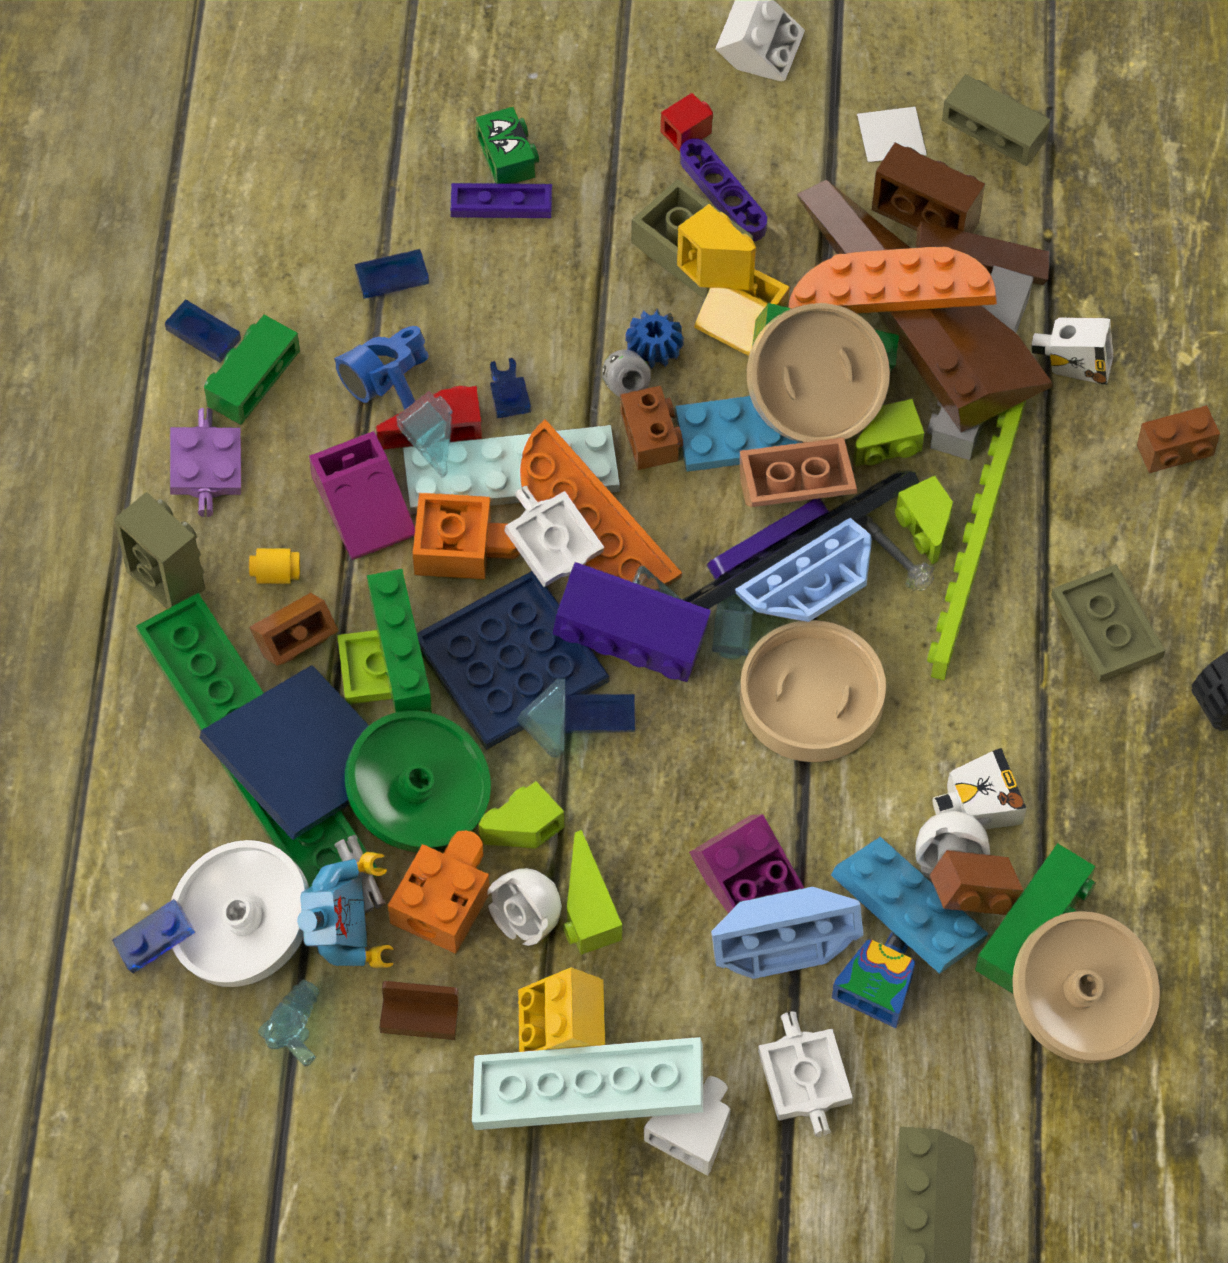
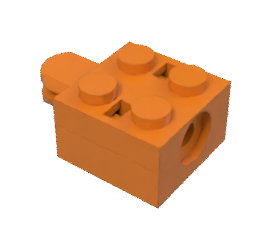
M419 493L413 545L414 575L485 579L487 557L516 559L520 555L504 531L507 523H491L490 497Z
M458 831L450 840L444 853L422 844L388 904L390 924L456 954L489 896L487 895L490 887L489 874L477 869L484 856L483 843L480 837L471 831Z

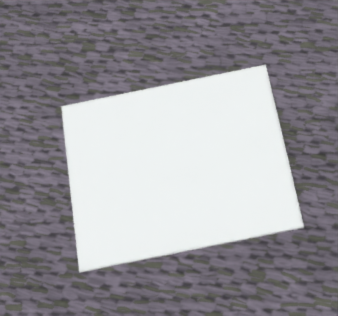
M916 107L857 114L868 162L882 161L894 142L904 147H911L922 155H927Z

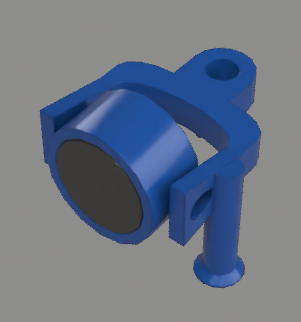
M417 326L404 328L391 338L374 337L363 345L359 344L354 349L335 357L338 376L347 390L359 401L367 403L377 395L382 397L394 386L404 410L417 404L404 373L413 366L422 364L429 357L424 347L425 339L420 328ZM378 356H388L396 360L384 365Z

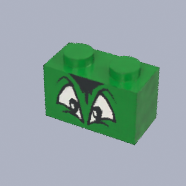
M514 107L475 117L476 137L495 183L514 184L535 178V164L539 163L538 151L534 143H528L526 137L529 134L524 118L518 119Z

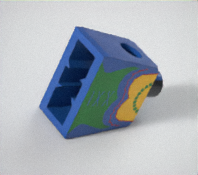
M894 932L890 933L884 945L874 940H866L836 978L833 984L832 999L893 1028H897L916 963L912 958L905 955L909 946Z

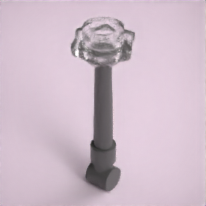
M866 514L855 521L871 534L872 540H876L908 571L905 583L907 588L913 591L917 589L923 591L933 582L934 575L932 573L935 568L926 562L914 565L883 533V530L876 523H873V519Z

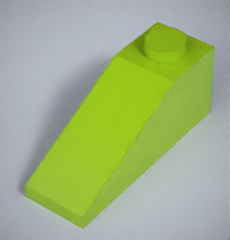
M582 830L575 832L567 901V922L563 923V929L569 944L576 943L580 955L622 940L621 920Z

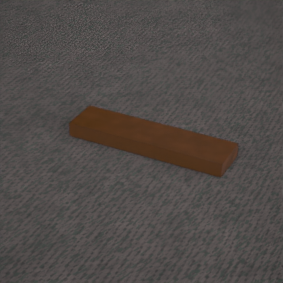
M922 221L917 227L916 248L949 247L975 258L989 273H992L993 267L997 266L1033 277L1032 283L1044 286L1048 280L1049 251Z

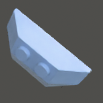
M848 518L736 588V594L758 613L810 622L867 586L872 544L871 534L854 520Z
M816 887L739 902L711 931L716 966L726 967L735 973L756 979L826 964L842 952L853 940L856 941L863 936L859 900Z

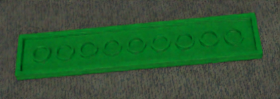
M199 593L136 625L139 637L200 732L264 693ZM219 760L272 845L287 854L299 866L309 887L312 886L322 867L342 862L334 845L343 839L346 842L348 837L356 834L341 811L292 840ZM358 838V839H357V840H358V843H359V845H360V847H361V850H362V852H363V854H364V853L367 852V850L365 849V847L363 846V844L361 843V841H360L359 838ZM373 862V868H378Z

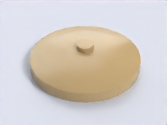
M1086 911L1070 912L1045 922L1033 931L1023 943L1016 958L1013 971L1014 999L1025 1026L1045 1048L1070 1061L1101 1063L1129 1052L1145 1038L1157 1015L1160 986L1152 957L1141 940L1129 928L1103 914Z

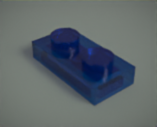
M420 249L354 264L363 299L429 284V275Z
M186 299L165 322V328L168 332L219 363L223 361L227 353L241 340L238 330Z
M635 694L562 695V733L635 732Z
M173 899L112 941L127 969L134 974L194 934L195 930L180 903Z

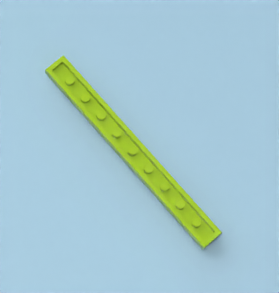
M1026 400L999 414L996 427L1002 428L1000 436L993 435L988 456H992L993 460L991 465L984 464L979 483L985 485L983 494H975L971 513L976 514L974 523L967 522L962 542L968 545L965 553L958 552L953 572L959 573L957 582L950 581L945 597V602L950 603L948 613L941 611L938 619L936 632L941 633L939 643L932 641L928 653L927 662L933 664L932 678L945 681Z

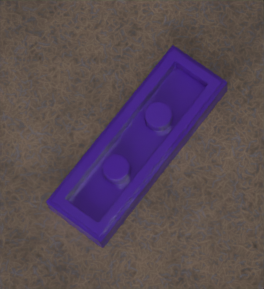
M451 183V217L551 218L552 184Z

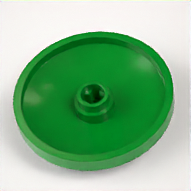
M399 711L374 721L361 733L353 745L345 768L347 796L360 822L381 841L409 852H418L422 844L437 851L446 849L450 840L458 831L467 830L472 832L484 816L490 800V772L486 759L477 743L464 729L453 721L426 711Z

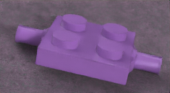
M204 408L198 410V426L170 427V495H191L199 498L198 515L204 517V505H207V517L213 515V498L221 495H241L240 428L212 427L213 411L210 408L206 410V420L204 419Z

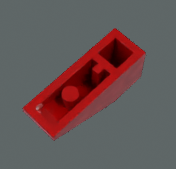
M455 386L451 389H442L377 425V438L383 450L482 439L477 386Z

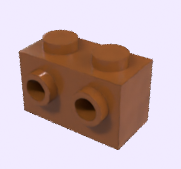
M661 386L620 394V413L637 470L677 462L679 447H683V437L680 427L673 426L671 418H674L673 404L670 397H664Z
M1206 405L1142 423L1137 447L1150 474L1214 456L1220 432Z
M312 593L303 596L249 627L263 657L276 666L290 662L299 653L310 647L322 644L329 636L339 631L325 601Z
M946 850L929 875L944 909L1006 915L1023 892L1009 857Z

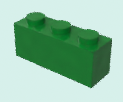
M263 314L256 324L253 323L248 327L244 339L238 347L232 348L227 353L224 364L216 373L210 374L204 384L207 407L242 425L299 354L298 333Z

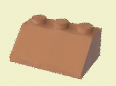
M844 437L740 451V482L747 506L758 507L857 493Z

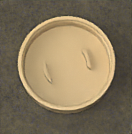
M827 303L795 307L775 317L759 333L751 348L747 363V386L756 411L775 432L799 443L843 437L845 440L859 433L878 414L886 398L889 386V361L879 335L865 319L855 312Z
M811 620L810 622L797 621L780 626L766 634L755 644L743 665L740 683V705L743 717L749 729L761 743L784 757L805 762H823L848 755L862 746L871 737L882 717L886 694V678L882 664L875 651L863 638L843 626L818 620Z

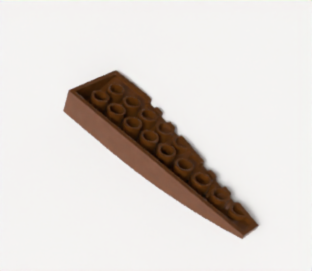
M824 180L797 194L799 201L836 254L910 248L828 180ZM982 305L877 312L891 333L899 335L898 343L961 433L1053 387L1052 381L1018 334Z

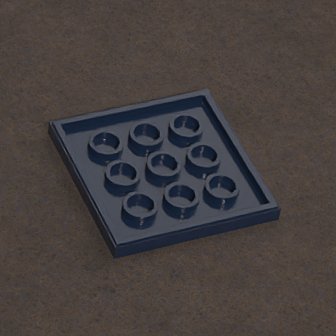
M533 571L417 633L423 658L486 750L610 682V676L589 647L578 643L566 642L561 637L552 634L559 604L549 589L543 587Z
M311 665L201 730L199 738L288 836L294 840L350 805L345 787L346 762L353 745L369 725L317 669Z

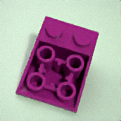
M374 431L309 455L312 479L351 560L415 536V527L388 458Z
M763 814L746 817L689 852L706 884L728 914L742 901L804 889Z

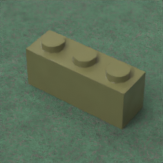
M966 74L944 100L942 121L1025 166L1029 164L1047 140L1050 119L1046 118L1041 112L1018 103L1011 96L1004 95L990 88L983 81L976 80Z

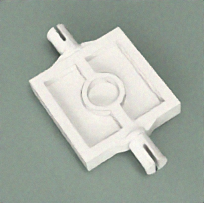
M527 486L516 491L515 496L526 510L521 517L507 524L504 531L543 587L561 577L569 576L574 562L585 565L589 560L603 553L604 546L565 491L550 500L537 502Z
M790 1012L789 1016L788 1013L781 1015V1020L786 1036L777 1042L759 1045L758 1049L778 1121L797 1116H810L815 1136L821 1137L822 1132L823 1136L831 1132L825 1112L831 1108L852 1104L853 1100L833 1029L815 1033L801 1032L796 1012Z

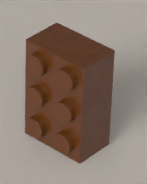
M894 142L876 170L871 210L917 231V227L922 221L973 233L980 221L985 183L972 175H965L948 167L944 162L928 158L911 147H904Z

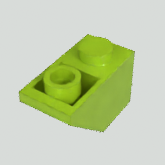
M913 399L882 405L878 414L865 427L855 443L853 459L855 467L865 464L876 465L883 460L895 457L907 458L922 451L925 433Z
M935 475L899 492L897 507L895 508L898 522L902 527L909 529L913 535L916 549L920 554H926L932 564L939 560L953 501Z
M535 781L527 788L523 786L517 789L510 796L506 804L499 809L493 808L482 817L479 823L480 839L484 845L536 849L565 827L564 811Z

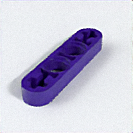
M700 139L685 141L680 148V164L719 211L725 213L731 220L753 236V241L762 239L767 232V216L762 208L705 141ZM701 154V162L696 157L697 155ZM716 173L721 175L723 180L719 183H709L705 180V177L708 174ZM729 196H736L742 200V203L738 206H729L724 202V199ZM746 219L752 224L758 222V227H754L752 224L746 226Z
M821 498L814 499L708 562L706 566L714 579H717L817 518L829 513Z

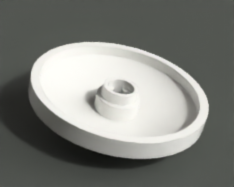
M235 841L219 846L203 855L181 878L169 906L167 920L168 935L172 949L179 961L200 979L223 987L249 985L276 972L292 957L304 938L303 931L297 923L298 915L301 913V892L309 888L302 870L283 851L273 845L260 841Z

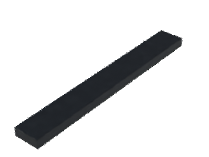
M912 471L894 472L832 509L829 513L817 518L682 600L710 609L735 594L736 588L848 518L856 521L898 496L899 492L920 483L916 473Z

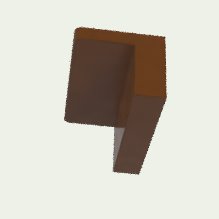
M383 981L380 1033L455 1040L460 1007L458 988Z

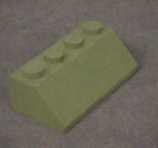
M900 1126L896 1145L891 1263H970L973 1145L939 1129Z

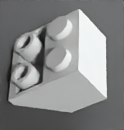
M735 0L715 50L737 70L781 82L786 80L805 30L774 0Z

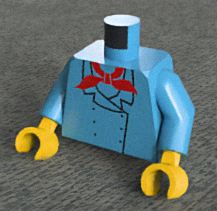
M366 852L360 857L359 862L351 859L325 865L320 869L312 886L301 892V913L298 915L297 923L303 931L304 943L306 946L317 947L318 953L332 965L364 966L365 962H368L371 967L377 969L391 967L394 964L384 963L380 956L382 951L394 950L392 946H374L369 951H365L364 948L367 947L362 877L359 876V873L363 872L374 876L385 874L387 869L373 868L374 860L384 857L383 854Z

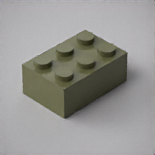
M677 179L632 219L631 243L702 298L706 299L710 288L699 287L677 266L678 226L710 203ZM731 220L732 225L741 234H747L753 240V236Z
M145 492L114 518L126 572L166 609L205 590L204 569L200 564L199 558L201 553L196 543L197 534L186 521L180 523L173 516L170 507L162 499L156 501L150 494Z

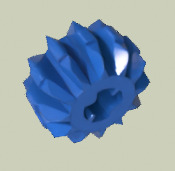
M658 308L654 315H649L643 310L641 319L632 318L630 328L627 329L625 335L627 350L636 352L644 361H648L651 369L654 367L655 362H660L666 367L669 359L677 360L679 349H682L684 345L680 322H673L671 313L661 316Z

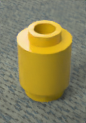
M257 548L256 555L249 556V576L256 577L257 584H291V580H300V552H291V548Z

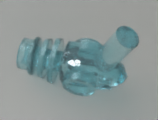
M301 980L298 985L293 987L294 991H290L282 999L283 1003L280 1002L275 1007L269 1020L259 1028L258 1033L265 1039V1044L269 1049H280L286 1046L304 1067H307L315 1060L316 1056L304 1044L310 1034L305 1026L308 1022L307 1018L312 1013L313 1003L317 1002V996L320 991L312 983Z

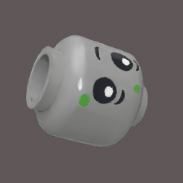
M618 350L610 354L605 360L602 367V378L605 385L616 396L620 397V394L647 389L651 381V372L648 364L636 352Z

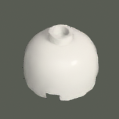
M958 811L941 812L932 816L921 827L915 846L917 863L921 865V872L928 878H930L929 875L946 850L990 855L986 830L976 818Z
M525 868L511 871L494 881L488 889L487 895L492 893L493 900L488 907L495 923L512 940L516 938V934L521 939L527 940L523 945L537 944L553 930L559 921L562 908L559 892L555 884L548 877L536 870Z

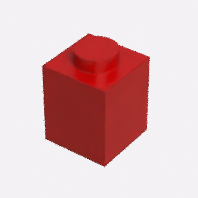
M690 93L661 112L660 132L680 152V148L685 141L690 139L703 140L712 134L713 111L705 101L701 102L693 93Z

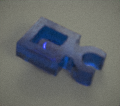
M509 358V369L506 371L498 370L496 362L491 361L490 372L495 382L490 383V392L497 419L530 413L531 404L524 376L516 378L515 360Z

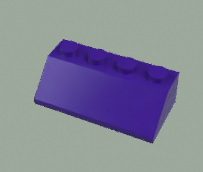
M574 562L556 614L552 634L561 637L566 642L578 643L592 648L600 654L612 655L626 660L633 666L645 667L662 673L669 679L688 682L701 650L711 610Z

